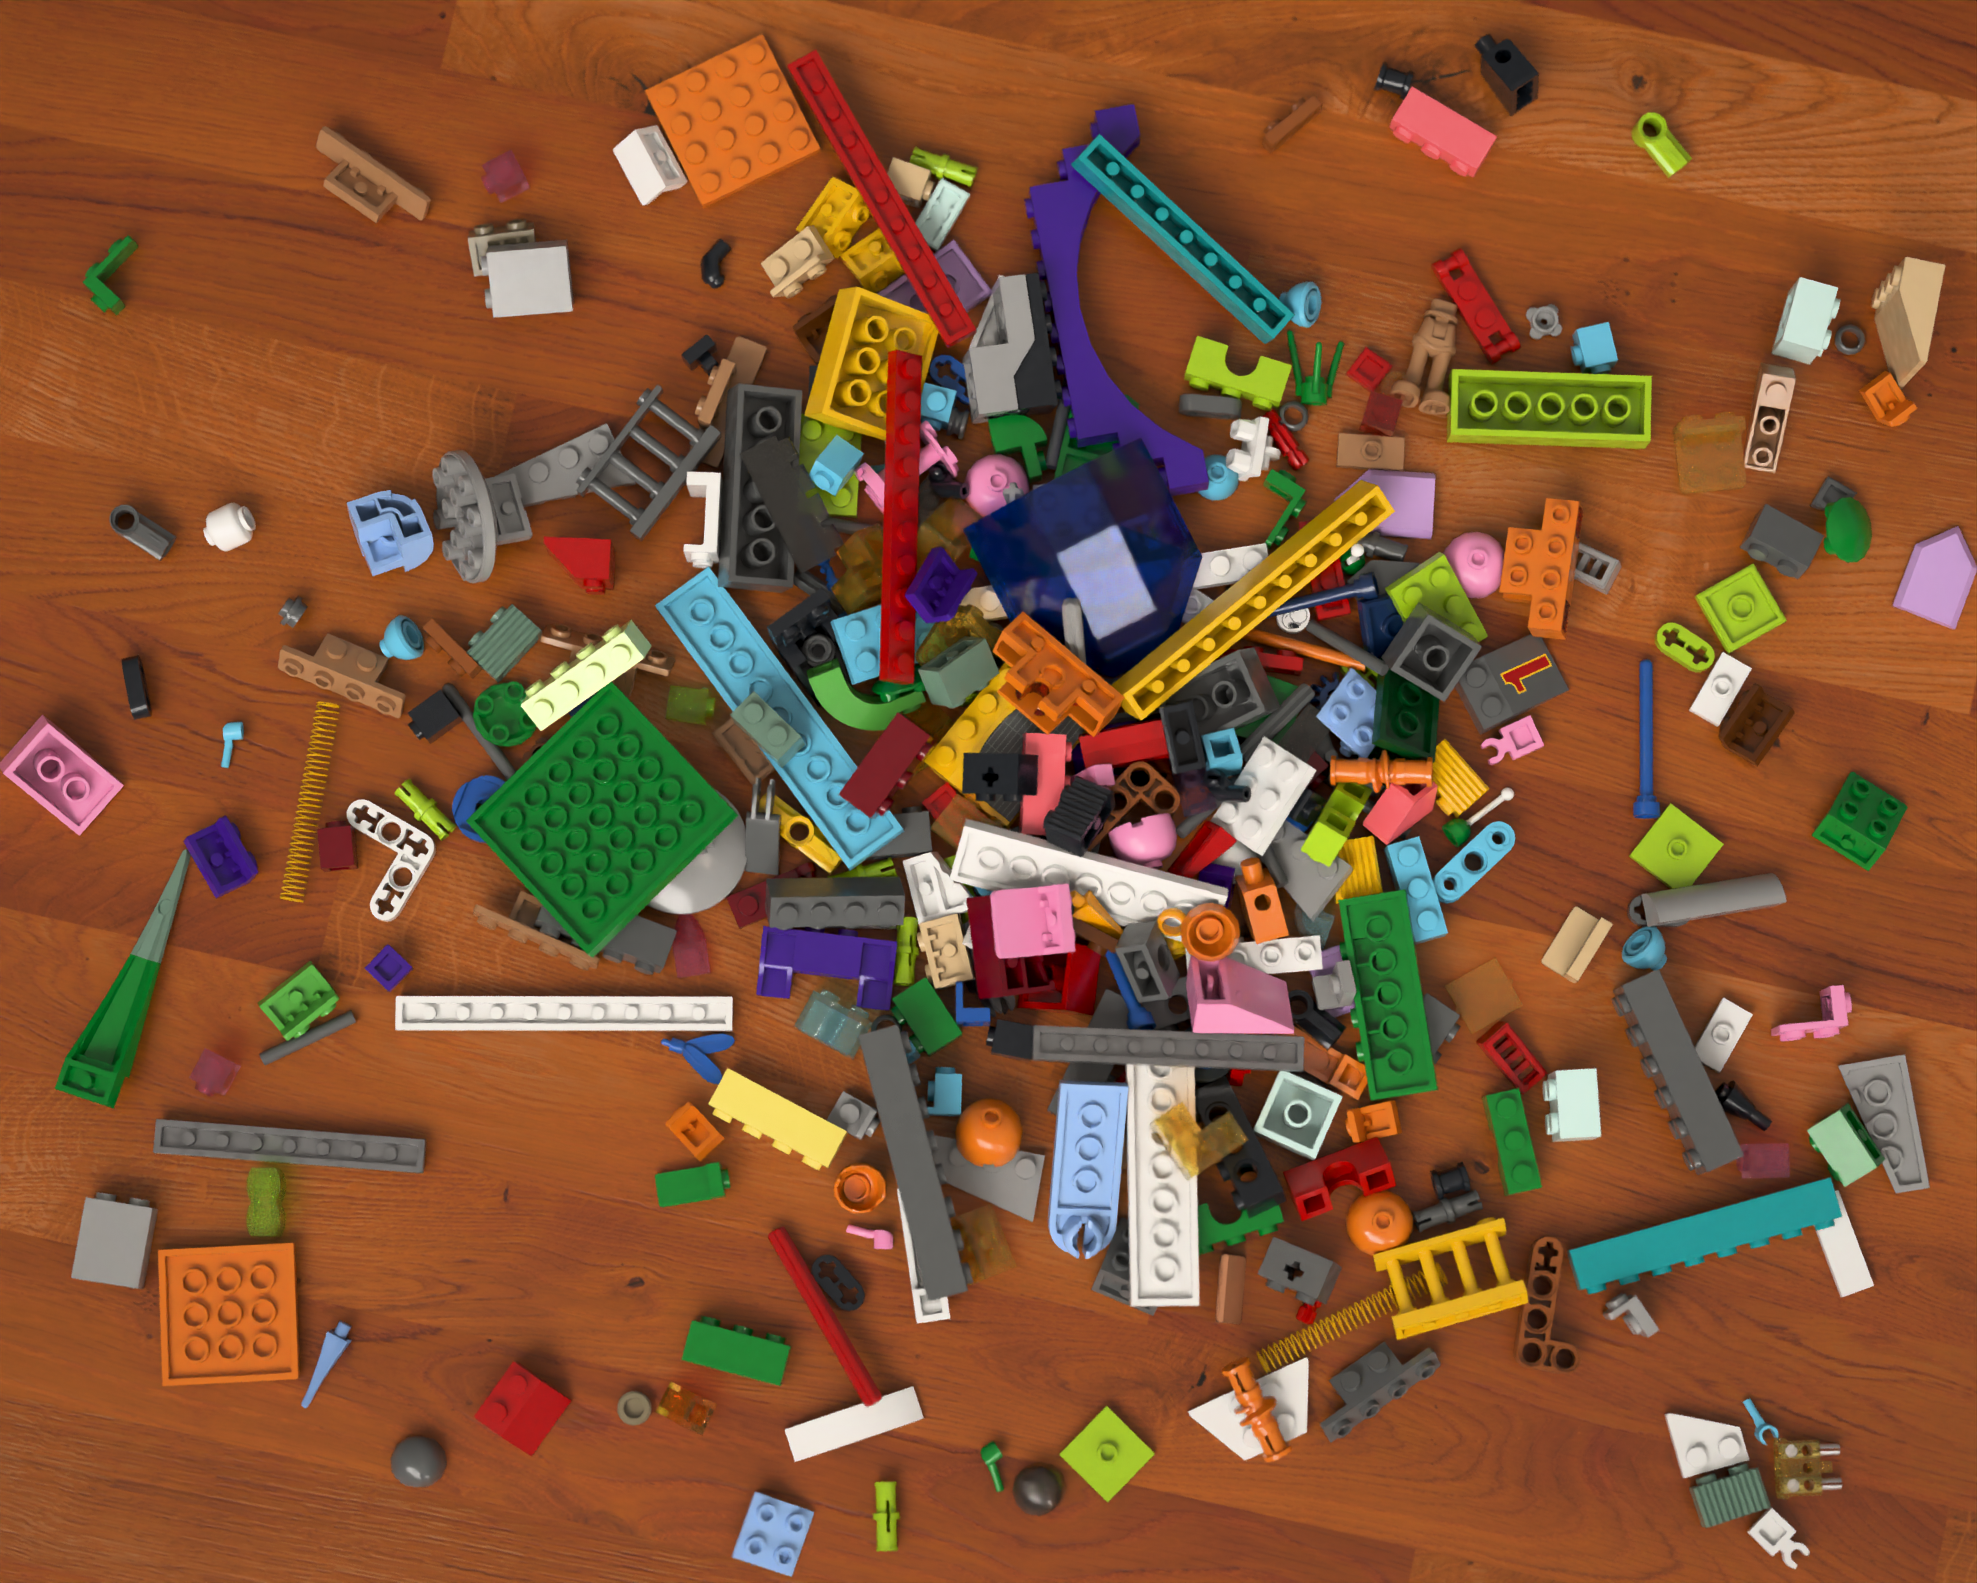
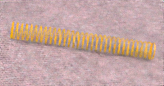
M322 701L316 702V703H317L316 707L319 708V709H321V710H316V711H315V714H317V715H319V716L314 717V720H315V721H318V722H320V723H313V724H312L314 727H316V728H318V729H312V730H311L312 733L317 734V735H312V736H310V738H311L312 740H315V741L309 742V745H311V746H313V747H315V748H308L307 750H308L309 752H311V753H314V754H308V755H306L307 758L312 759V760H307V761H305V763L308 764V765H310V766L304 767V769H305L306 771L311 772V773H304L303 776L306 777V778H309V779H303V780H301L304 784H307V785L301 786V789H303V790H305V791H308V792H300V793H299L301 796L306 797V798H299L298 801L301 802V803H304V804H299V805H297V807H298L299 809H302V810H305V811H296V814H298V815H300V816H303V817H295V818H294L296 821L301 822V823H295V824H293L294 827L299 828V829L292 830V832H293L294 834H297V835H300V836H292L291 839H293V840H295V841H298V842H291V843H289L291 846L296 847V848H291V849H289V852L294 853V854H297V855H288V856H287L289 859H292V860H295V861H287V862H286L288 865L293 866V867H287V868H285V870L288 871V872H290V873H294V874H284V877L289 878V879H292V880H283V881H282L284 884L289 885V886H283V887H281L282 890L287 891V892H290V893H280V895H281L280 898H281V899H284V900H289V901H294V902H304L303 900L296 899V898H291V897H287V896L282 895V894H291V895L305 896V894L293 892V891H290V890H287V889H284V888H296V889H304V890H306V888L299 887V886H295V885H292V884H289V883H286V882L308 883V882H306V881L294 879V878L288 877V876H286V875L309 877L308 875L296 873V872H293V871H290V870H287V869H299V870H307V871H310V869L298 867V866H295V865H292V864H289V863H303V864H311V863L305 862V861H301V860H297V859L291 858V857H289V856L312 858L311 856L299 854V853L293 852V851H291V850H302V851H310V852H313V850L301 848V847L295 846V845H293V844H306V845H313V846L315 845V844H312V843H308V842H304V841H300V840L294 839L293 837L316 839V838H314V837L302 835V834L296 833V832H294V831H305V832L317 833V831H312V830L304 829V828L298 827V826H296V825H309V826H316V827H318V825L310 824V823H307V822L300 821V820H298V818H301V819H312V820H319V819L313 818V817H309V816H305V815L299 814V813H297V812H307V813L321 814L320 812H315V811L307 810V809L301 808V807H299V806H311V807H319V808H322L321 806L309 804V803L303 802V801H301V800H315V801H321V802H322L323 800L315 799V798H312V797H308V796L302 795L301 793L324 795L323 793H318V792L310 791V790L304 789V788H302V787H314V788L325 789V787H320V786L312 785V784L306 783V782H304V781H318V782H324V783H326V781H322V780H318V779H314V778L308 777V776H306V774L321 775V776H328V775L316 773V772L307 770L306 768H316V769L329 770L328 768H323V767H319V766H315V765H312V764L307 763V762H320V763L330 764V762H325V761H321V760H317V759H314V758L309 757V756H323V757H329V758H331V756L319 754V753H316V752H313V751L309 750V749H318V750L332 751L331 749H325V748H321V747H318V746H315V745L310 744V743H322V744L334 745L333 743H327V742H323V741H320V740H317V739L312 738V737H326V738L335 739L334 737L325 736V735H322V734H319V733L314 732L315 730H319V731H329V732H334V733H336V731L328 730V729H324V728H320V727L314 725V724H324V725L337 726L336 724H330V723L322 722V721H319V720L315 719V718H328V719H333V720H339L338 718L328 717V716H324V715H321V714L317 713V712H331V713L339 714V712L330 711V710H326V709H323V708H321V707H318L319 705L327 706V707H333V708H340V707H341L340 705L333 704V703H329V702H322Z
M1436 1262L1435 1265L1443 1286H1445L1444 1282L1448 1284L1447 1278L1439 1263ZM1418 1271L1419 1278H1418L1414 1273L1412 1274L1413 1281H1412V1279H1411L1410 1277H1408V1276H1407V1278H1406V1279H1407L1406 1286H1407V1288L1409 1289V1291H1410L1411 1295L1413 1296L1414 1300H1416V1298H1415V1296H1414V1294H1413V1292H1412V1289H1411V1287H1410L1408 1278H1409V1280L1412 1282V1284L1414 1285V1287H1415V1289L1417 1290V1292H1418V1294H1419L1420 1297H1422V1296H1421V1294H1420V1292H1419V1289H1418L1417 1284H1416V1282H1415L1414 1276L1417 1278V1280H1418L1419 1283L1421 1284V1286H1422V1288L1424 1289L1425 1293L1428 1294L1427 1291H1426V1289H1425V1287H1424V1285H1423L1422 1279H1421V1277H1420V1273H1421L1422 1276H1423L1424 1279H1425V1276H1424V1274H1423L1421 1271ZM1389 1285L1390 1293L1386 1288H1383L1384 1295L1380 1291H1378L1379 1299L1376 1297L1375 1294H1372V1300L1369 1297H1366L1367 1305L1362 1299H1360L1361 1307L1357 1302H1355L1354 1306L1356 1311L1351 1305H1349V1312L1345 1308H1343L1344 1316L1341 1314L1340 1311H1337L1338 1319L1334 1314H1331L1333 1323L1328 1317H1325L1326 1324L1323 1322V1320L1320 1319L1321 1328L1318 1326L1316 1322H1314L1315 1331L1310 1325H1308L1310 1335L1304 1328H1302L1303 1336L1299 1331H1296L1298 1340L1293 1334L1290 1335L1292 1343L1287 1337H1285L1287 1347L1285 1346L1282 1340H1279L1280 1348L1276 1343H1273L1275 1352L1269 1345L1267 1346L1269 1355L1265 1351V1349L1262 1348L1261 1351L1264 1359L1262 1358L1260 1353L1256 1351V1354L1265 1372L1268 1374V1371L1271 1372V1370L1266 1361L1264 1352L1271 1361L1273 1367L1276 1369V1365L1273 1361L1269 1348L1273 1352L1280 1366H1282L1275 1345L1280 1351L1281 1355L1283 1356L1287 1364L1288 1361L1283 1351L1281 1343L1283 1344V1346L1285 1347L1293 1361L1294 1358L1289 1349L1287 1340L1294 1349L1298 1358H1300V1356L1294 1344L1293 1338L1296 1340L1303 1354H1306L1301 1344L1299 1335L1301 1336L1307 1348L1311 1352L1304 1331L1310 1338L1315 1349H1317L1310 1328L1317 1337L1321 1346H1323V1344L1317 1332L1316 1326L1321 1331L1326 1342L1329 1343L1324 1332L1322 1323L1326 1327L1332 1339L1335 1340L1330 1330L1327 1319L1329 1320L1334 1330L1336 1331L1338 1337L1340 1338V1334L1335 1325L1333 1316L1340 1325L1345 1335L1346 1332L1340 1320L1339 1314L1342 1316L1349 1330L1352 1332L1345 1311L1349 1315L1356 1329H1358L1350 1307L1356 1314L1362 1326L1364 1325L1360 1318L1356 1305L1359 1307L1367 1322L1369 1323L1362 1302L1370 1312L1373 1320H1375L1368 1299L1372 1303L1380 1318L1381 1315L1376 1306L1374 1297L1377 1299L1384 1313L1387 1315L1379 1293L1382 1295V1297L1384 1298L1392 1312L1393 1310L1387 1299L1385 1290L1387 1291V1293L1393 1300L1396 1308L1398 1309L1397 1303L1391 1291L1392 1285Z

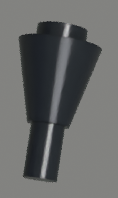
M1731 1081L1728 1084L1723 1082L1716 1089L1715 1093L1724 1112L1744 1120L1748 1119L1763 1131L1768 1129L1772 1120L1755 1109V1105L1735 1081Z

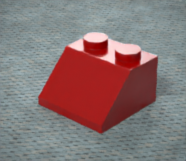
M544 536L543 543L549 555L580 589H586L585 593L604 595L606 590H614L616 550L611 539Z
M1076 943L1075 952L1043 955L1045 960L1041 963L1048 980L1053 979L1056 989L1019 994L1017 1008L1069 1015L1093 1016L1101 955L1085 945Z
M513 1361L473 1417L501 1438L528 1455L533 1456L572 1400L518 1361Z

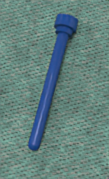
M1643 659L1639 664L1640 796H1637L1636 802L1633 803V817L1652 819L1660 817V803L1657 802V796H1653V664L1649 659Z
M1107 951L1105 956L1129 1011L1126 1022L1128 1029L1154 1030L1156 1023L1152 1013L1147 1011L1145 1007H1141L1140 1003H1138L1117 952L1112 954Z

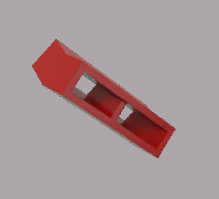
M1161 717L1103 729L1095 737L1089 733L1079 734L1085 769L1093 765L1112 764V769L1114 770L1128 767L1139 761L1147 763L1169 758Z

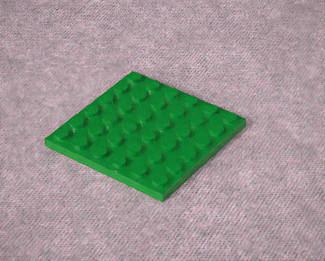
M611 681L567 721L466 822L587 955L593 958L739 815Z

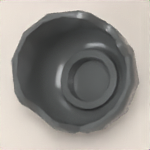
M424 1436L407 1437L395 1446L390 1458L391 1471L400 1483L411 1487H428L433 1485L443 1476L447 1465L444 1449L433 1438Z

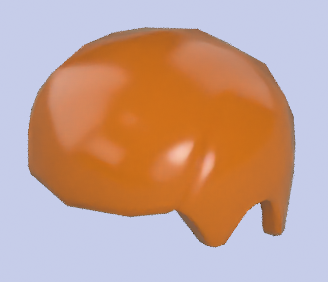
M857 1162L844 1167L834 1181L835 1198L842 1208L851 1213L871 1212L886 1197V1180L880 1170L868 1163Z

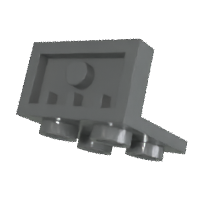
M1121 1218L1091 1290L1130 1306L1128 1219ZM1139 1306L1133 1308L1154 1316L1158 1306Z

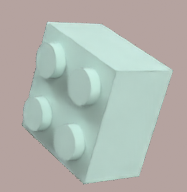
M1799 277L1788 292L1771 354L1809 365L1816 356L1821 357L1823 350L1828 348L1832 331L1828 330L1827 327L1830 325L1832 318L1835 319L1841 299L1836 298L1838 288Z
M1596 1068L1559 1070L1548 1074L1547 1081H1543L1544 1101H1549L1550 1113L1545 1115V1129L1547 1135H1552V1142L1593 1140L1601 1137Z
M1279 1071L1253 1131L1256 1136L1313 1161L1319 1152L1343 1096L1287 1071Z

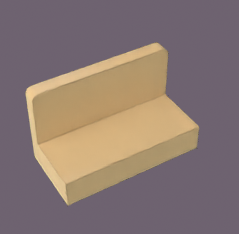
M1574 907L1543 956L1541 963L1570 982L1576 983L1613 924L1602 917L1596 919L1579 907Z

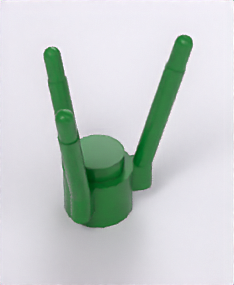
M1289 330L1287 337L1296 383L1295 396H1301V404L1327 405V398H1332V387L1344 343L1340 341L1337 344L1325 384V378L1320 377L1322 343L1317 342L1313 376H1306L1305 383H1303L1293 331Z

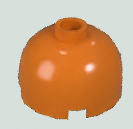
M988 1098L973 1102L964 1109L957 1121L955 1136L958 1151L964 1159L976 1166L983 1167V1164H995L994 1167H999L1008 1163L1020 1149L1023 1134L1020 1117L1013 1107L1001 1100Z
M1389 1190L1374 1193L1367 1197L1361 1194L1350 1205L1347 1212L1346 1231L1351 1242L1359 1251L1373 1256L1377 1253L1405 1246L1408 1243L1413 1231V1215L1409 1205L1398 1194Z

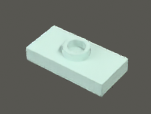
M941 178L915 222L929 248L936 252L940 249L970 198L968 192Z

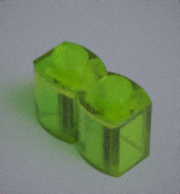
M251 1168L248 1174L247 1193L251 1203L247 1210L246 1223L249 1234L253 1237H281L284 1232L286 1217L281 1202L286 1192V1180L281 1169Z

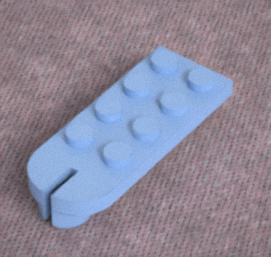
M1059 1080L1048 1229L1055 1244L1078 1259L1077 1238L1082 1224H1084L1082 1252L1085 1259L1093 1257L1111 1242L1116 1231L1128 1098L1127 1083Z

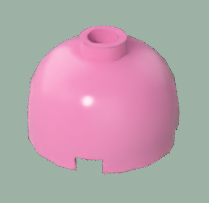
M1001 454L987 455L976 461L968 470L964 481L969 486V495L966 500L970 509L980 518L986 520L988 518L998 520L1012 518L1003 496V489L1009 488L1012 482L1017 483L1018 488L1023 490L1026 500H1028L1030 493L1029 479L1023 466L1013 458Z
M1481 532L1464 533L1453 539L1444 550L1443 554L1446 556L1467 597L1485 598L1498 589L1501 583L1505 551L1501 544L1492 536Z
M1168 813L1141 818L1142 822L1133 825L1131 822H1128L1108 832L1109 842L1117 859L1156 870L1163 867L1161 861L1172 854L1177 841L1176 827L1171 815Z

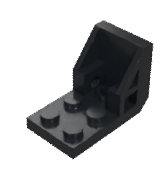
M820 588L767 626L771 643L818 708L822 705L813 692L806 671L813 668V666L808 664L807 659L802 654L803 643L808 637L814 634H823L833 641L835 646L834 659L838 658L847 681L852 684L831 625V621L838 619V616L832 610L830 597L823 588ZM815 646L812 653L816 657H821L824 655L825 649L822 646Z

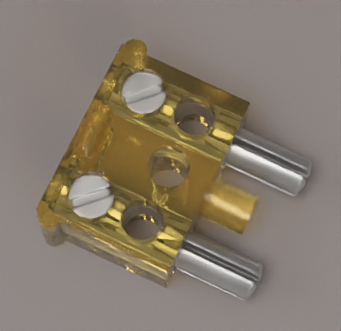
M1775 1438L1773 1441L1777 1498L1788 1500L1790 1496L1823 1495L1822 1490L1842 1489V1484L1822 1485V1483L1842 1482V1479L1822 1478L1821 1473H1831L1833 1467L1831 1461H1821L1820 1456L1839 1455L1840 1450L1820 1451V1449L1840 1448V1445L1838 1443L1820 1444L1819 1440L1787 1441L1785 1438ZM1803 1446H1805L1807 1450L1805 1455H1803L1802 1453ZM1805 1463L1808 1467L1806 1472L1803 1471V1465ZM1806 1480L1809 1484L1807 1489L1804 1488V1482Z

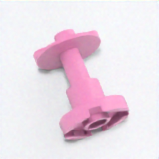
M924 421L920 424V438L926 446L920 449L919 475L936 462H941L945 464L946 470L950 472L953 478L957 477V472L959 471L956 465L958 462L957 458L947 446L940 447L936 439L938 436L936 431L928 421ZM864 462L854 470V474L858 481L864 479L868 484L864 490L884 515L885 468L876 473Z

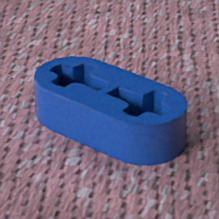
M949 355L937 356L930 365L929 375L931 380L937 386L956 390V399L969 406V398L964 395L965 388L959 384L960 381L966 384L964 365ZM947 363L950 364V372L957 378L953 380L948 375H944L942 378L938 377L939 370L936 366L938 364L940 366H945Z

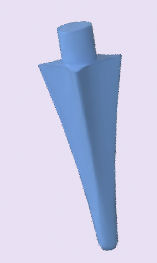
M339 1321L335 1331L330 1330V1332L326 1333L313 1377L301 1403L303 1408H307L310 1405L325 1377L352 1341L346 1338L352 1327L349 1324Z

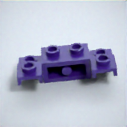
M763 926L757 996L790 999L793 973L859 980L856 1007L890 1011L898 945L896 941L858 937V931L838 929V935L824 933L825 928L812 929L805 927L804 931L794 929L780 930L776 927L769 928L768 926Z

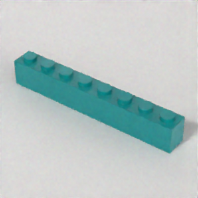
M1100 134L1092 140L1071 164L1078 173L1261 342L1266 344L1273 340L1295 315Z
M1830 1177L1568 1250L1567 1255L1577 1289H1586L1589 1295L1607 1290L1606 1283L1619 1279L1620 1286L1639 1281L1638 1274L1651 1270L1653 1276L1671 1272V1264L1684 1261L1685 1267L1705 1262L1704 1255L1714 1252L1717 1253L1718 1258L1738 1253L1736 1246L1749 1243L1750 1249L1770 1244L1768 1237L1782 1234L1783 1240L1803 1235L1801 1228L1814 1225L1816 1231L1835 1226L1834 1219L1842 1217V1213Z

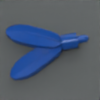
M723 1033L694 1038L686 1043L676 1038H672V1041L668 1039L661 1040V1044L668 1046L669 1051L682 1054L687 1062L705 1080L714 1084L720 1083L722 1074L720 1069L705 1054L726 1050L735 1042L732 1036Z

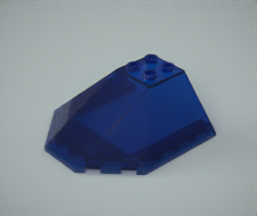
M1142 438L1075 468L963 529L1010 623L1024 611L1065 646L1062 616L1063 600L1066 598H1078L1081 601L1086 665L1093 671L1111 677H1116L1133 668L1179 630L1202 559V555Z

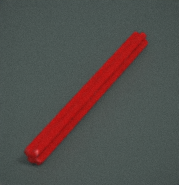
M784 1227L776 1228L768 1234V1239L863 1404L866 1407L877 1404L882 1399V1394L787 1230Z

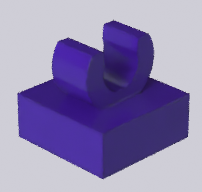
M387 944L365 969L384 988L391 992L413 967Z

